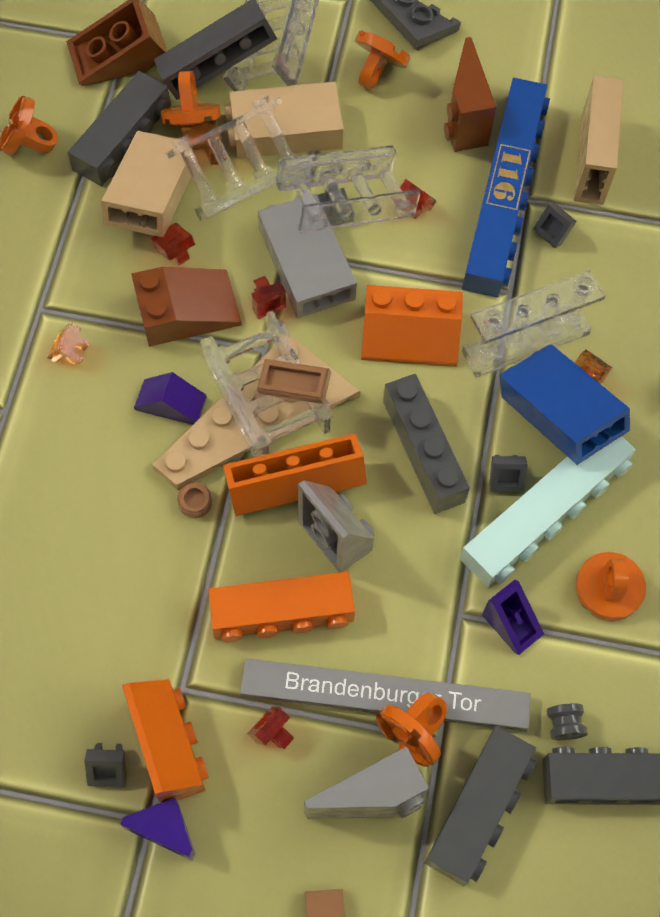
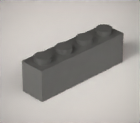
M249 0L154 59V62L162 80L168 86L175 99L178 100L180 99L178 86L179 72L193 71L196 88L277 40V37L257 1Z
M138 71L69 149L67 153L72 170L102 187L109 178L115 175L136 132L151 133L153 126L161 118V110L171 106L168 86Z
M416 373L386 383L383 403L434 514L464 504L470 487Z
M496 725L424 864L463 887L469 883L470 879L475 882L478 881L487 863L481 857L487 845L493 848L496 845L504 829L498 823L504 811L509 814L513 811L521 795L515 789L521 778L526 781L528 780L537 763L536 760L531 758L536 749L535 746Z
M572 747L553 748L552 753H548L542 759L545 804L660 805V754H650L647 748L634 747L625 749V753H611V748L595 747L590 748L589 753H575V749Z

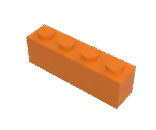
M355 433L223 465L235 516L298 501V484L303 480L332 487L335 492L367 484L364 456Z
M349 571L208 588L214 638H221L223 642L239 641L244 635L257 634V637L260 638L273 637L278 634V631L292 630L293 633H306L312 631L313 627L327 625L329 629H339L348 626V622H354L355 607Z

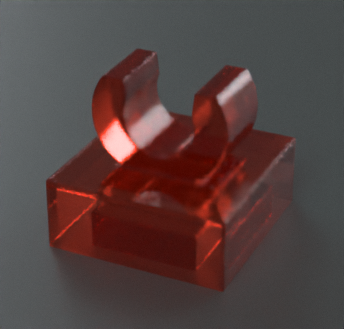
M407 179L404 180L399 188L406 196L398 200L397 207L403 211L408 203H413L414 207L409 216L414 219L420 216L422 206L430 211L437 202V200Z
M177 222L168 227L164 238L158 236L151 238L155 249L169 261L176 258L179 265L190 259L187 250L195 245L192 235Z
M266 276L253 280L256 288L254 293H251L252 309L257 319L286 308V290L280 281L270 285Z
M273 706L247 733L257 744L266 745L271 740L278 748L282 747L283 749L294 739L282 727L290 717L280 707Z

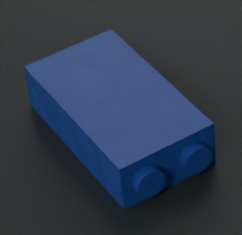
M549 344L540 351L534 352L530 357L508 368L499 375L501 397L576 465L630 431V408L552 344Z

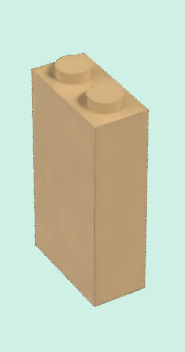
M593 76L581 115L573 201L604 205L617 170L624 79Z
M336 82L229 92L230 104L225 105L226 122L233 124V128L228 129L230 147H236L237 159L343 148L344 129Z
M137 131L101 200L103 225L164 238L196 167L195 143Z

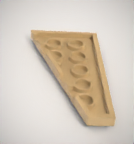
M286 334L152 464L153 469L174 488L179 490L185 485L212 473L214 468L230 460L235 461L243 457L245 452L257 446L261 448L302 427L306 421L323 413L325 415L333 411L335 406L347 400L352 401L360 397V390L291 335ZM270 359L329 368L331 377L324 404L259 394L257 387L264 360Z

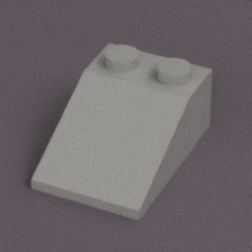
M303 480L298 484L299 524L337 571L343 572L372 551L374 532L365 520L361 519L359 521L351 512L353 507L343 494L337 495L332 487Z
M406 746L305 800L304 813L307 819L386 818L398 813L401 818H404L421 808V804L425 802L423 798L429 787Z

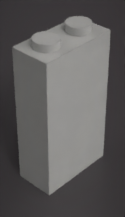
M316 193L309 196H299L292 201L280 205H270L258 211L260 233L297 318L356 300L357 282Z

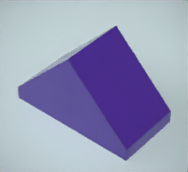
M170 372L144 379L134 409L193 425L200 419L207 396L175 373Z
M513 580L488 600L482 616L517 655L521 654L544 635L519 581Z
M175 797L125 816L120 823L125 830L191 861L195 856L179 803Z

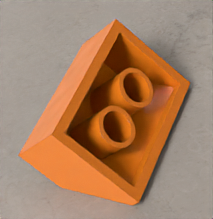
M367 285L361 360L457 367L462 325L463 292Z
M169 679L132 682L122 685L153 790L158 800L162 803L175 797L178 801L205 791L202 780L208 779L209 776L203 758L195 759L191 745L198 742L192 723L184 724L180 711L186 709V704L181 689L173 690Z

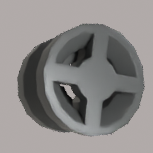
M561 704L547 709V716L552 720L553 728L550 731L552 740H572L588 735L587 727L582 724L581 716L584 714L582 704Z

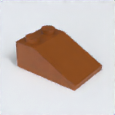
M127 0L66 41L78 82L82 86L136 74L138 71L145 72L156 65L154 62L155 58L167 51L154 13L141 0Z
M471 37L465 38L452 91L451 103L447 104L448 122L444 123L445 138L447 141L451 140L454 152L488 146L496 112V105Z
M162 266L131 273L149 347L242 325L228 272L225 269Z

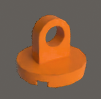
M361 30L357 34L355 43L370 52L360 73V85L368 89L374 88L387 62L401 68L407 67L411 58L406 51L401 50L400 54L395 52L396 46L393 43L371 32L367 33Z
M193 71L179 72L178 86L181 105L161 110L162 123L165 125L170 123L173 126L202 124L207 116H211L212 121L221 117L219 104L198 103Z
M26 96L19 97L10 111L9 119L12 120L8 123L10 124L9 127L5 126L3 128L0 138V151L5 152L7 155H14L20 144L41 153H48L52 151L58 141V135L52 126L32 116L35 107L33 99ZM37 134L44 136L47 141L41 139Z
M603 552L595 554L584 562L576 575L575 590L579 602L583 607L585 606L591 611L592 615L598 619L616 621L626 619L637 611L645 598L646 582L643 572L633 560L623 554Z
M429 692L425 693L406 712L393 705H385L376 716L378 727L384 736L391 741L396 738L400 744L398 747L400 750L407 746L415 763L423 767H429L440 757V748L432 735L444 721L447 705L439 696Z

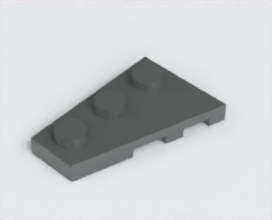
M370 0L414 49L459 31L461 22L454 17L449 20L439 14L440 9L433 4L426 6L418 0Z

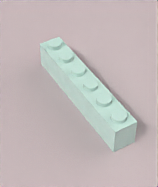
M621 436L578 465L569 457H566L464 546L459 559L487 588L496 581L502 584L514 573L515 569L512 566L520 559L527 562L539 550L537 544L544 538L548 541L553 539L563 528L561 523L568 516L572 520L575 519L586 508L587 505L584 502L588 498L593 496L597 499L610 486L607 481L614 475L618 478L622 477L631 468L633 463L630 462V459L636 449Z

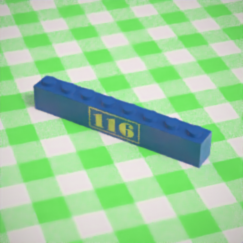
M514 77L512 79L462 290L498 298L501 286L508 287L512 269L507 268L506 265L508 260L514 261L518 243L512 242L513 235L519 236L523 217H518L519 210L525 211L529 193L523 192L524 186H530L535 168H530L529 164L530 161L536 163L540 144H535L534 142L535 138L541 139L545 121L540 120V116H546L550 98L545 97L547 84Z

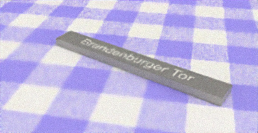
M246 658L240 691L242 697L380 713L385 705H393L406 712L421 695L429 692L439 696L446 702L447 713L444 721L496 727L497 725L504 729L527 731L529 729L531 693Z

